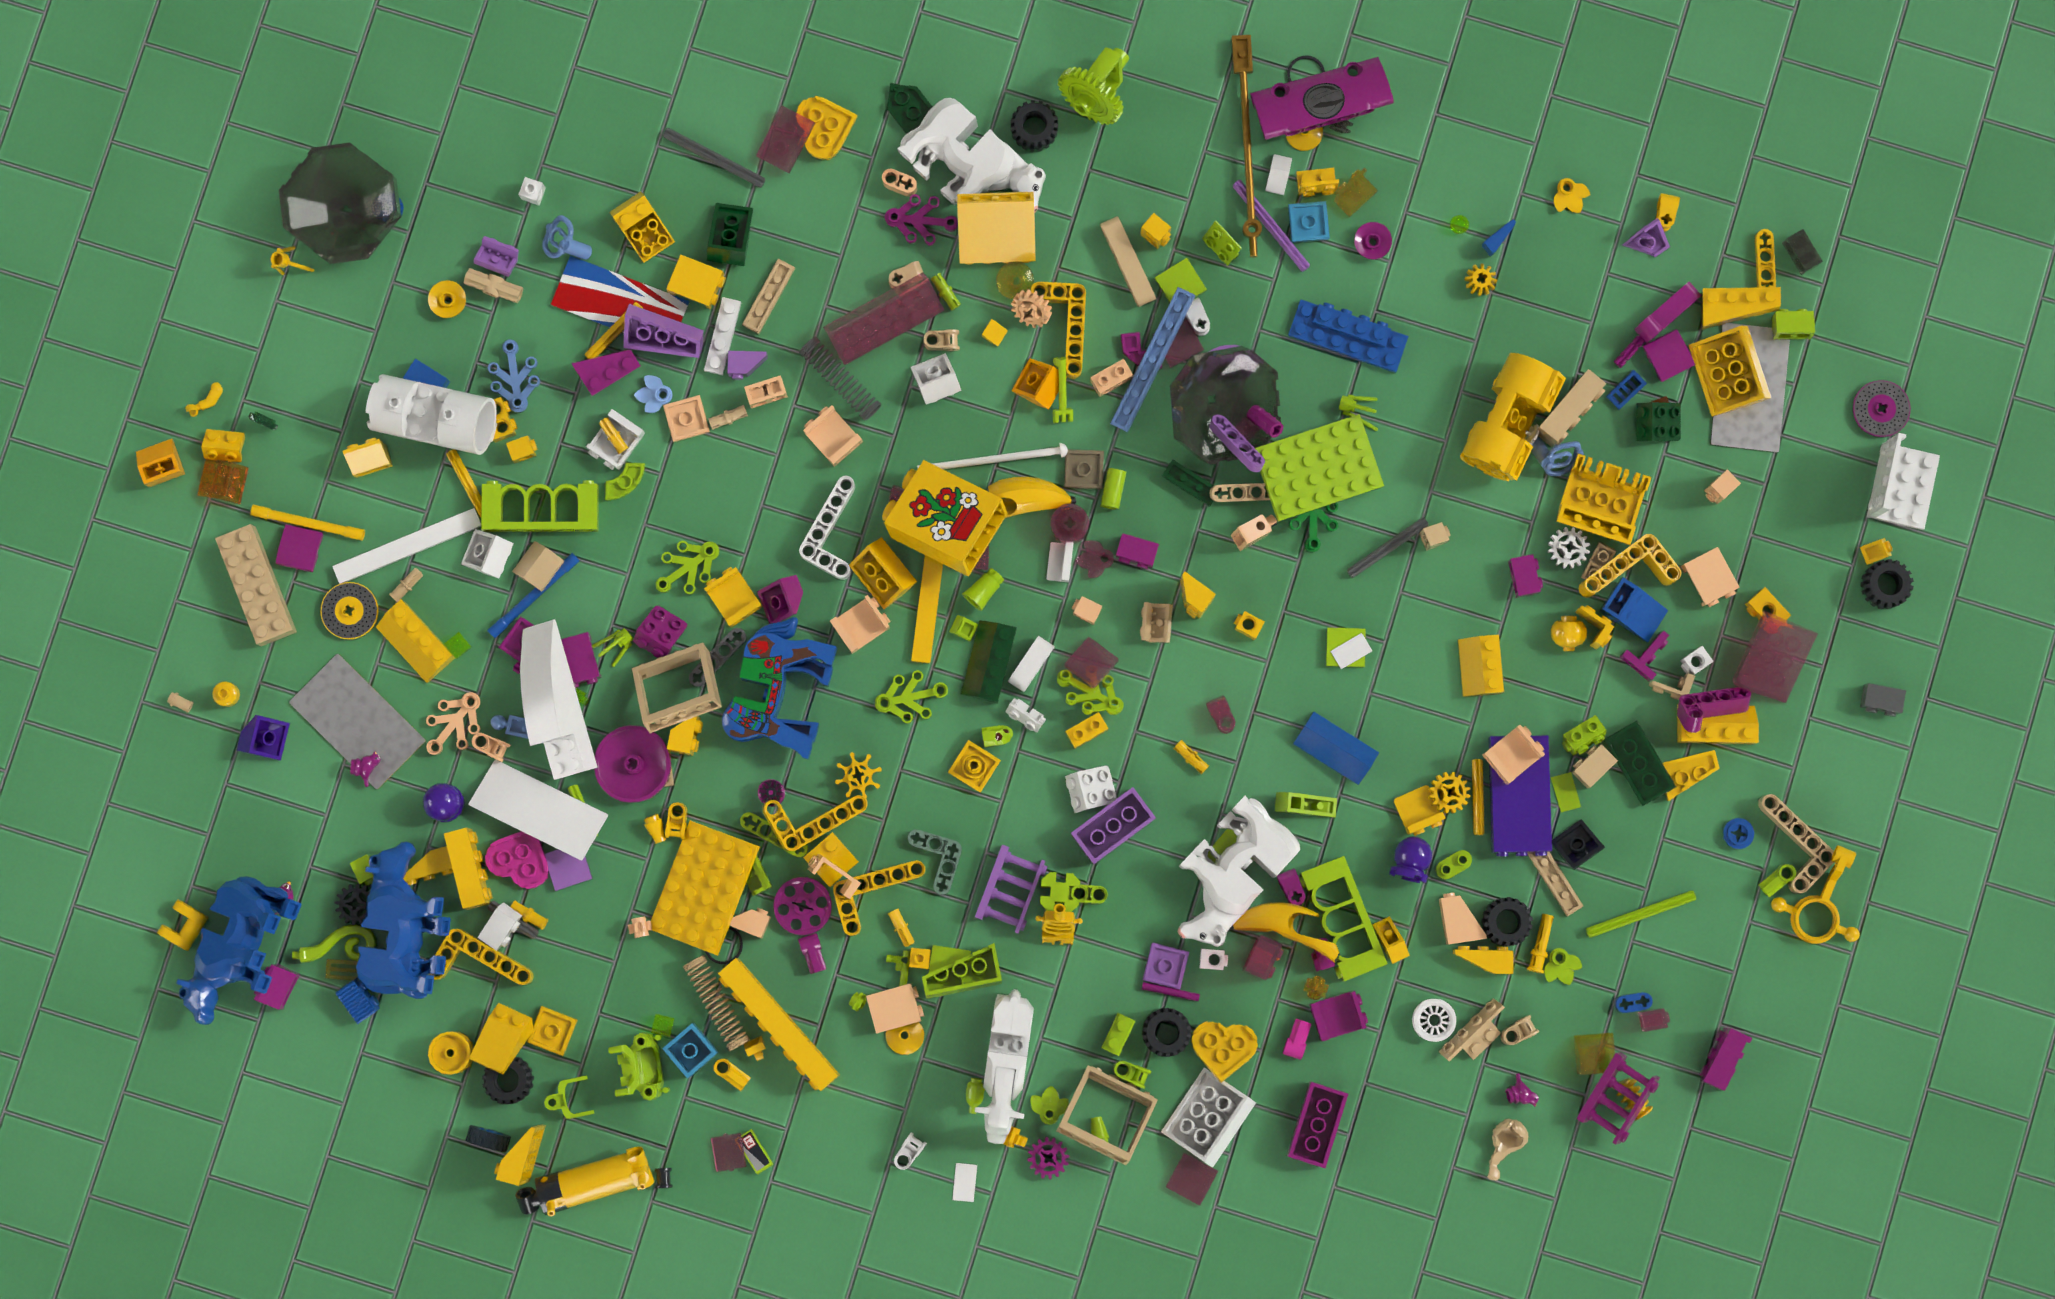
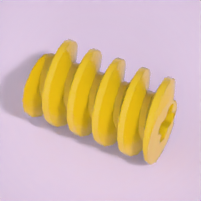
M1629 1077L1619 1082L1640 1096L1642 1092L1637 1093L1641 1087L1639 1085L1634 1086L1637 1080L1630 1079ZM1620 1092L1616 1094L1617 1096H1624ZM1626 1096L1620 1101L1621 1103H1628L1624 1108L1625 1110L1633 1109L1636 1104ZM1648 1099L1634 1121L1647 1115L1653 1109L1652 1106H1646L1649 1102Z

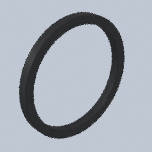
M1300 56L1294 59L1289 65L1287 71L1288 82H1291L1290 70L1292 66L1301 59H1310L1315 61L1320 66L1322 72H1325V69L1322 63L1315 57Z
M730 926L728 929L735 932V934L739 938V952L733 959L721 962L712 958L709 952L705 951L708 958L717 964H729L735 958H738L742 952L743 941L741 935L737 930Z

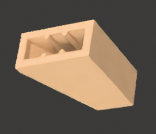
M1455 893L1443 894V898L1439 899L1446 945L1487 939L1485 932L1461 896H1455Z

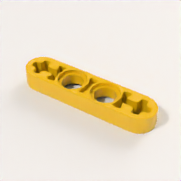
M1761 229L1755 236L1757 287H1766V284L1770 283L1772 286L1769 285L1768 287H1776L1774 236L1770 230ZM1765 234V237H1769V239L1765 242L1766 247L1760 249L1764 245L1763 239H1760V237ZM1762 252L1769 253L1770 260L1767 262L1762 261L1760 254ZM1769 271L1771 274L1770 280L1762 279L1761 272Z

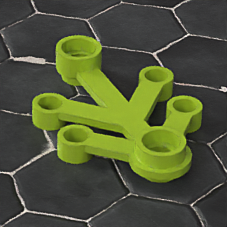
M680 541L677 544V549L681 553L687 551L700 553L694 558L676 556L670 552H664L661 559L665 564L676 563L683 564V566L668 577L657 579L655 584L657 590L661 593H667L671 589V584L689 571L684 591L688 595L694 594L696 591L697 567L702 561H704L703 572L699 575V579L705 584L710 581L712 560L716 559L720 552L718 545L714 542H706L699 546L688 544L686 541ZM682 543L687 546L685 550L680 549ZM713 548V553L707 554L706 550ZM665 555H670L671 559L665 561L664 557ZM704 574L709 576L707 581L702 580ZM662 581L666 582V587L664 588L660 587V582ZM689 585L693 586V590L691 592H687L686 590L687 586Z
M1088 666L1085 673L1091 687L1075 679L1069 670H1062L1058 673L1057 683L1060 686L1068 687L1071 685L1085 693L1079 695L1074 692L1067 693L1065 701L1068 705L1084 702L1082 712L1086 715L1099 711H1107L1111 715H1117L1123 710V701L1115 696L1113 689L1114 679L1112 676L1105 675L1102 679V686L1106 688L1107 696H1105L1100 691L1096 677L1097 668L1094 666ZM1098 700L1101 703L1093 705V703L1089 701Z
M916 670L912 673V678L900 696L893 697L898 687L905 683L904 677L898 674L894 676L893 683L886 694H880L876 697L875 707L882 713L890 711L900 717L904 723L909 724L913 721V715L895 706L896 704L903 703L919 713L923 719H929L932 716L931 710L922 707L914 702V700L932 696L944 698L948 694V687L945 683L939 682L931 689L912 693L918 682H921L924 677L921 671ZM916 673L921 674V678L919 680H916L914 678V675ZM897 677H901L903 679L901 684H897L895 682V679ZM939 687L944 688L943 694L937 693ZM882 700L888 701L886 707L881 706ZM924 710L930 712L928 717L922 715ZM906 714L911 716L909 721L904 720Z

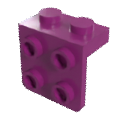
M657 605L637 629L633 642L638 647L652 653L656 658L670 655L673 645L686 630L687 623Z

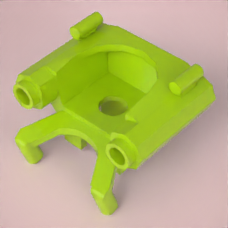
M643 1032L634 1036L633 1045L630 1048L627 1045L608 1048L609 1054L622 1052L621 1055H617L618 1065L621 1064L623 1077H620L621 1087L627 1086V1088L615 1090L616 1097L631 1095L637 1089L641 1092L640 1094L643 1099L651 1101L662 1096V1092H670L669 1087L663 1088L664 1078L659 1046L657 1044V1041L662 1039V1035L654 1037L651 1033Z

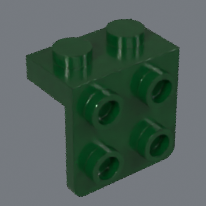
M1637 403V441H1679L1681 439V405L1679 403Z

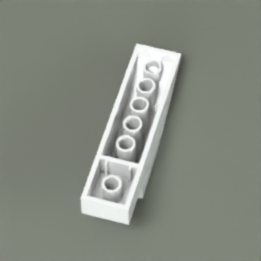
M553 619L523 629L520 679L523 712L530 746L544 743L554 780L598 768L556 620Z

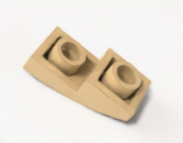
M1599 542L1581 578L1587 579L1611 561L1616 550Z

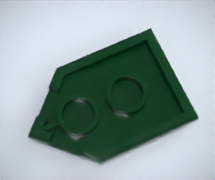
M890 83L887 110L902 130L908 134L920 126L922 120L933 106L917 86Z

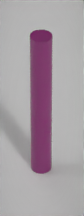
M1143 982L1141 989L1199 1001L1200 997L1198 993Z

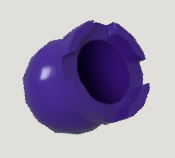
M437 783L431 786L423 797V808L426 814L431 819L440 822H451L462 814L465 807V799L461 791L447 783Z
M1420 837L1405 838L1399 842L1395 849L1394 859L1397 865L1391 866L1389 875L1395 877L1396 874L1402 876L1401 879L1415 883H1420L1421 881L1426 884L1428 875L1424 874V871L1429 868L1432 861L1431 847Z

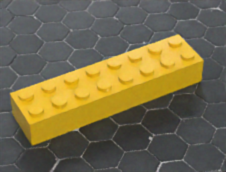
M735 958L718 973L721 976L719 981L724 987H730L734 991L731 993L738 1002H743L746 1005L745 1011L751 1017L755 1016L759 1020L757 1024L764 1032L768 1030L772 1035L770 1037L771 1041L776 1046L781 1045L785 1050L782 1052L789 1061H795L797 1064L795 1068L802 1076L805 1074L810 1079L808 1083L815 1091L818 1089L823 1091L840 1076L837 1070L739 958Z

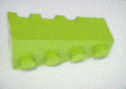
M990 944L988 947L973 952L971 955L923 976L922 981L926 999L1002 984L995 944Z

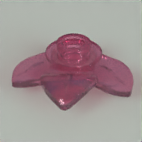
M1087 540L1084 541L1086 552L1076 559V563L1080 567L1088 569L1089 578H1097L1103 574L1105 568L1113 564L1114 556L1111 551L1103 549L1099 542ZM1107 556L1108 561L1102 562L1101 557Z

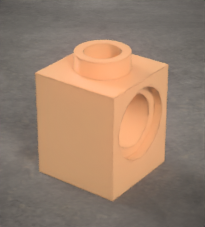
M1082 596L1080 600L1076 599L1072 606V609L1075 610L1073 615L1094 625L1102 610V606Z

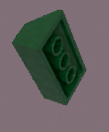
M979 621L961 695L998 704L1017 627L996 622Z

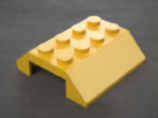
M1577 454L1559 505L1556 522L1631 545L1636 529L1635 522L1644 494L1648 490L1651 477L1643 474L1638 484L1641 473L1636 472L1630 484L1625 482L1629 476L1628 469H1624L1621 478H1619L1622 467L1606 463L1603 472H1601L1604 462L1599 461L1595 472L1589 470L1592 465V458L1588 457L1583 466L1586 456Z

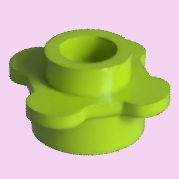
M862 992L854 993L849 1002L853 1010L857 1012L865 1006L866 994L863 995Z

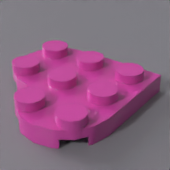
M521 831L493 842L485 855L486 865L489 871L496 876L511 877L514 883L526 889L537 888L548 879V863L539 839Z

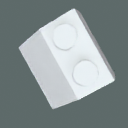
M946 353L911 367L926 405L961 391L956 374Z
M475 529L461 565L499 579L504 571V565L514 543L499 536Z

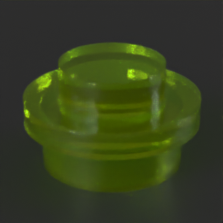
M1456 215L1450 221V228L1456 234H1463L1469 228V221L1463 215Z

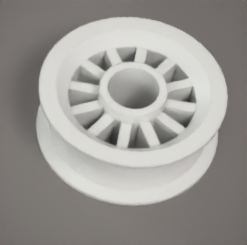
M1428 999L1421 1002L1415 1008L1412 1015L1413 1028L1421 1038L1427 1041H1442L1453 1033L1456 1026V1014L1447 1002L1440 999ZM1422 1012H1424L1427 1016H1421ZM1434 1014L1439 1018V1023L1435 1026L1429 1022L1430 1016ZM1420 1018L1425 1019L1426 1021L1420 1023ZM1442 1023L1447 1024V1027L1444 1028L1442 1026Z

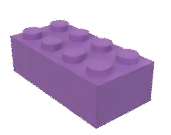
M1132 787L1071 832V835L1094 865L1155 820L1156 817Z

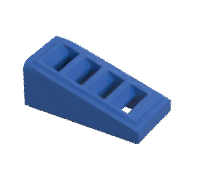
M1512 219L1483 242L1482 247L1490 257L1494 255L1516 223L1515 220Z
M1632 370L1606 397L1620 410L1647 382L1635 370ZM1631 377L1640 384L1638 387L1630 380ZM1626 382L1634 389L1633 392L1624 385ZM1620 388L1628 394L1627 397L1619 391ZM1614 393H1617L1623 400L1621 403L1613 396Z

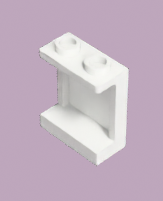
M611 409L608 418L617 432H621L620 436L629 448L618 454L610 440H607L608 437L602 428L586 447L589 450V455L595 459H598V457L602 458L605 461L603 464L608 468L620 470L645 432Z

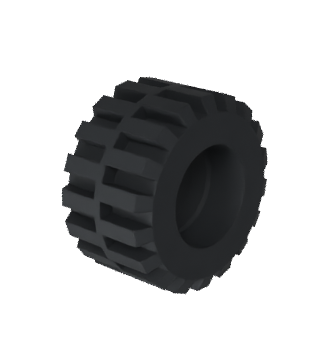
M1031 100L1029 104L1027 101L1024 102L1022 107L1019 105L1011 119L1012 137L1016 140V144L1018 146L1021 145L1024 150L1028 148L1030 152H1034L1035 149H1038L1039 152L1044 147L1047 149L1050 143L1053 144L1058 134V118L1055 115V111L1050 109V105H1044L1043 101L1035 103V100ZM1032 117L1040 118L1046 124L1045 130L1038 135L1027 133L1023 128V124L1027 119Z
M1892 559L1881 560L1867 568L1866 573L1862 576L1863 582L1860 585L1864 589L1861 591L1862 595L1865 594L1867 596L1865 600L1867 602L1871 601L1870 605L1873 607L1878 606V609H1891L1899 606L1911 596L1910 591L1914 587L1911 585L1914 580L1909 576L1912 574L1911 571L1905 569L1907 567L1905 564L1900 565V561H1892ZM1881 574H1888L1894 578L1896 582L1894 594L1887 595L1879 589L1878 578Z
M1511 897L1493 901L1483 912L1482 929L1485 931L1486 937L1492 940L1491 942L1500 946H1514L1523 942L1529 936V931L1533 926L1531 925L1533 918L1530 916L1531 912L1526 908V904ZM1509 910L1516 915L1518 925L1514 932L1503 933L1498 929L1496 919L1500 912Z
M1161 1008L1152 1012L1146 1018L1142 1029L1143 1041L1150 1051L1159 1056H1175L1188 1046L1191 1038V1027L1187 1018L1181 1012L1171 1008ZM1162 1021H1171L1177 1026L1178 1036L1170 1044L1159 1042L1155 1036V1029Z
M515 1057L508 1067L515 1070L519 1077V1083L512 1091H504L500 1088L498 1084L499 1072L488 1067L485 1068V1074L482 1076L484 1084L482 1085L486 1089L485 1093L491 1097V1100L497 1101L499 1104H513L522 1101L529 1095L530 1089L533 1088L532 1081L534 1076H532V1068H529L528 1063L522 1060L523 1058Z

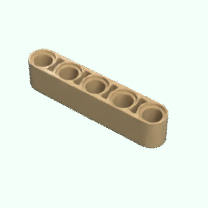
M1116 216L1101 223L1102 232L1137 306L1140 307L1156 300L1152 287L1119 217Z

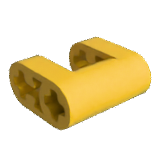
M177 899L172 908L188 918L179 933L164 924L161 925L157 933L178 947L189 951L209 917Z

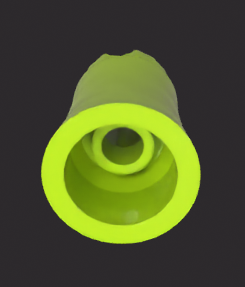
M990 568L987 573H984L962 595L976 609L982 611L993 594L999 589L1004 579L997 571Z

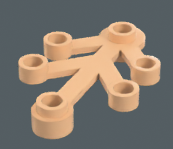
M468 692L459 700L439 701L438 708L444 712L450 708L461 707L456 714L429 715L426 718L427 725L431 727L449 722L436 740L433 739L427 743L426 749L430 754L439 755L442 752L443 743L455 728L458 739L456 742L457 748L460 750L468 748L469 743L465 739L464 716L467 713L469 715L470 725L468 726V731L471 734L475 735L481 730L477 724L476 709L479 708L481 701L476 693ZM472 698L474 699V704L470 706L468 705V700ZM443 702L447 703L446 709L441 708ZM432 717L436 720L434 724L429 723V719ZM473 725H476L478 728L476 732L471 731ZM462 740H464L466 743V745L463 748L459 746V743ZM434 744L439 746L437 751L432 750Z

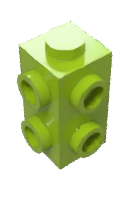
M1594 715L1563 734L1562 745L1573 756L1577 753L1579 755L1583 754L1589 749V746L1594 743L1597 745L1605 739L1606 729L1598 717Z

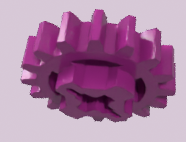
M1045 1137L1044 1142L1039 1138L1038 1145L1032 1144L1034 1150L1028 1151L1032 1157L1028 1158L1027 1161L1033 1163L1030 1165V1169H1036L1035 1175L1039 1172L1042 1173V1179L1045 1175L1052 1179V1174L1059 1177L1058 1171L1065 1172L1063 1165H1069L1065 1161V1158H1069V1155L1064 1154L1067 1147L1061 1148L1063 1142L1055 1143V1137H1053L1052 1141ZM1044 1145H1053L1049 1150L1042 1148ZM1058 1151H1060L1062 1156L1061 1163L1056 1160ZM1041 1152L1047 1155L1052 1153V1159L1056 1164L1050 1161L1044 1162L1045 1157ZM1036 1153L1041 1157V1162L1038 1165L1035 1161ZM1046 1166H1053L1055 1168L1052 1171H1045L1044 1169Z

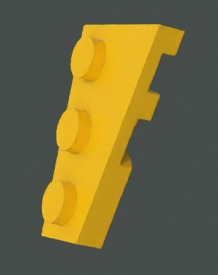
M1715 750L1663 762L1677 786L1665 793L1667 801H1670L1678 794L1720 769Z

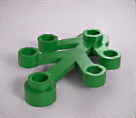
M1336 502V503H1333L1334 506H1335V509H1334V510H1331V509L1329 508V505L1326 506V510H1327L1328 512H1330V513H1333V512L1337 511V510H1338V503H1337V502ZM1321 508L1300 514L1289 522V528L1295 531L1301 527V523L1309 516V538L1305 540L1304 547L1311 553L1319 550L1321 542L1317 538V517L1326 525L1328 531L1333 532L1338 529V522L1331 520ZM1293 521L1298 523L1297 528L1292 526ZM1330 522L1334 523V529L1329 527ZM1311 541L1316 542V547L1311 546Z

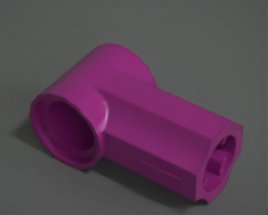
M817 933L798 938L810 974L826 970Z

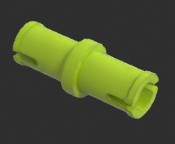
M941 273L930 279L940 292L939 296L944 298L951 311L961 305L952 291L953 288L948 286Z

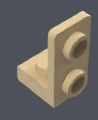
M1689 673L1685 674L1684 677L1681 676L1677 686L1680 688L1679 690L1656 681L1649 682L1648 686L1653 687L1652 691L1660 694L1666 692L1671 694V698L1679 700L1682 695L1689 694L1695 676Z

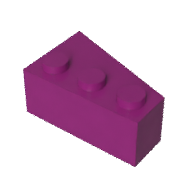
M631 349L571 363L592 396L641 366Z
M1732 1028L1719 1030L1715 1038L1717 1041L1715 1048L1712 1047L1708 1053L1707 1058H1709L1707 1066L1704 1065L1700 1071V1076H1702L1700 1081L1721 1091L1726 1090L1735 1073L1737 1062L1744 1055L1742 1051L1746 1042L1750 1043L1752 1037Z

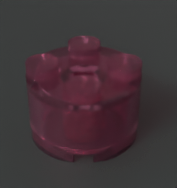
M1064 504L1053 513L1051 517V531L1059 542L1066 544V542L1076 544L1087 535L1089 518L1080 506ZM1068 520H1072V524H1075L1072 528H1068L1065 525L1068 523Z

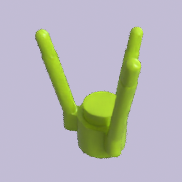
M1349 394L1348 396H1342L1339 410L1343 411V415L1352 417L1355 416V414L1351 413L1355 411V408L1372 413L1377 412L1375 409L1358 405L1355 400L1377 401L1378 399L1376 397ZM1362 419L1363 425L1378 431L1377 427Z
M625 628L622 630L618 629L610 636L592 645L593 649L614 638V642L601 651L598 657L603 656L617 644L620 647L624 645L612 663V667L616 666L627 649L632 646L630 642L633 640V637Z

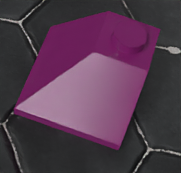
M797 575L781 578L757 591L769 624L782 622L797 614L803 595Z

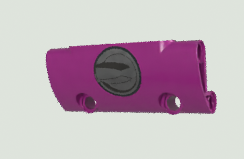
M1378 57L1357 63L1350 62L1340 68L1284 84L1277 83L1273 87L1250 93L1265 140L1284 134L1285 136H1292L1369 114L1376 108L1394 104L1388 79ZM1354 69L1358 74L1350 76L1348 71ZM1282 90L1285 95L1278 97L1275 95V92Z

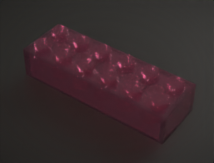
M922 272L823 328L840 360L846 365L944 311V308L929 279Z

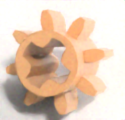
M645 916L631 919L632 924L628 925L629 934L634 933L635 938L649 936L648 931L652 930L651 921H646Z

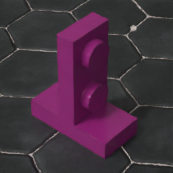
M1664 630L1660 632L1639 658L1629 650H1625L1620 658L1650 682L1657 674L1645 664L1649 665L1656 658L1654 653L1658 649L1662 650L1667 645L1668 641L1666 639L1669 637V634Z

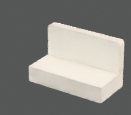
M1050 543L1047 580L1069 583L1074 543Z

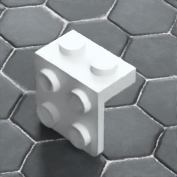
M1108 766L1083 770L1065 776L1074 813L1109 805L1117 799Z

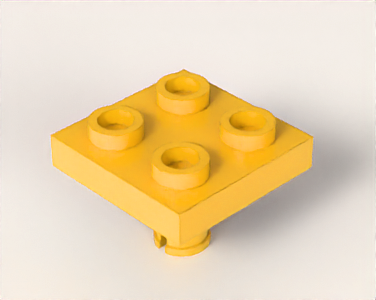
M968 740L948 773L981 793L1001 760Z

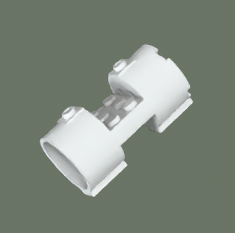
M385 374L379 376L378 383H373L366 405V413L369 414L370 421H367V426L372 431L478 455L483 454L490 442H493L497 427L496 404L492 398Z

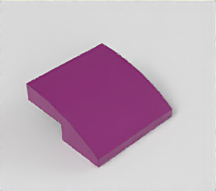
M1677 329L1643 346L1649 363L1653 365L1661 382L1695 365Z
M285 525L275 563L313 573L319 557L318 551L324 537L323 533Z

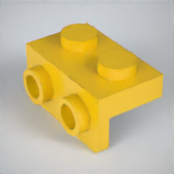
M206 429L201 446L203 457L209 460L242 462L241 451L245 434L242 432Z

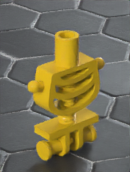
M1056 904L1054 911H1045L1043 917L1036 916L1035 918L1037 922L1042 921V943L1049 942L1052 945H1055V941H1061L1060 945H1063V943L1073 945L1075 923L1082 924L1083 920L1081 918L1075 919L1074 912H1065L1066 908L1063 904Z

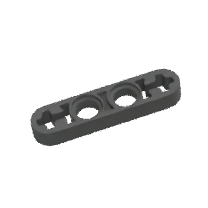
M741 628L732 629L710 652L711 659L716 661V667L713 669L714 674L745 643L747 636ZM735 632L737 634L741 632L742 640H736L733 643L736 647L733 649V647L726 641L728 639L732 641L735 638L733 634ZM723 645L730 648L727 656H722L719 653V649ZM702 662L689 674V682L695 687H702L706 683L704 674L701 676L702 682H693L695 679L693 677L694 674L700 675L702 672L700 670L703 667Z

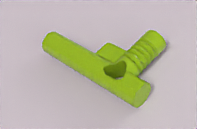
M903 950V956L900 957L887 954L886 962L896 963L895 970L901 971L899 987L907 985L911 951ZM902 958H908L906 964L902 962Z

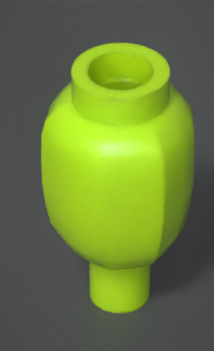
M971 1078V1081L966 1086V1101L970 1105L969 1113L971 1114L977 1113L975 1112V1107L979 1106L984 1098L985 1088L981 1078Z

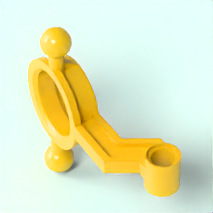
M1839 845L1836 846L1831 861L1835 862L1829 872L1820 896L1804 897L1795 906L1787 904L1786 900L1782 897H1776L1772 900L1771 907L1775 912L1785 911L1791 914L1790 922L1792 929L1801 940L1812 944H1819L1831 939L1836 932L1844 935L1845 939L1849 942H1855L1859 939L1860 933L1857 928H1845L1839 925V912L1836 906L1829 900L1844 868H1851L1856 852ZM1813 902L1822 903L1828 907L1833 918L1830 930L1819 937H1812L1806 934L1799 924L1801 910L1807 904Z

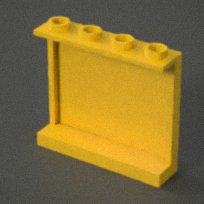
M1034 192L957 194L960 264H991L997 262L1008 264L1011 262L1029 263L1036 261Z

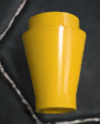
M658 814L645 818L644 826L654 839L655 844L665 841L662 817L660 818Z

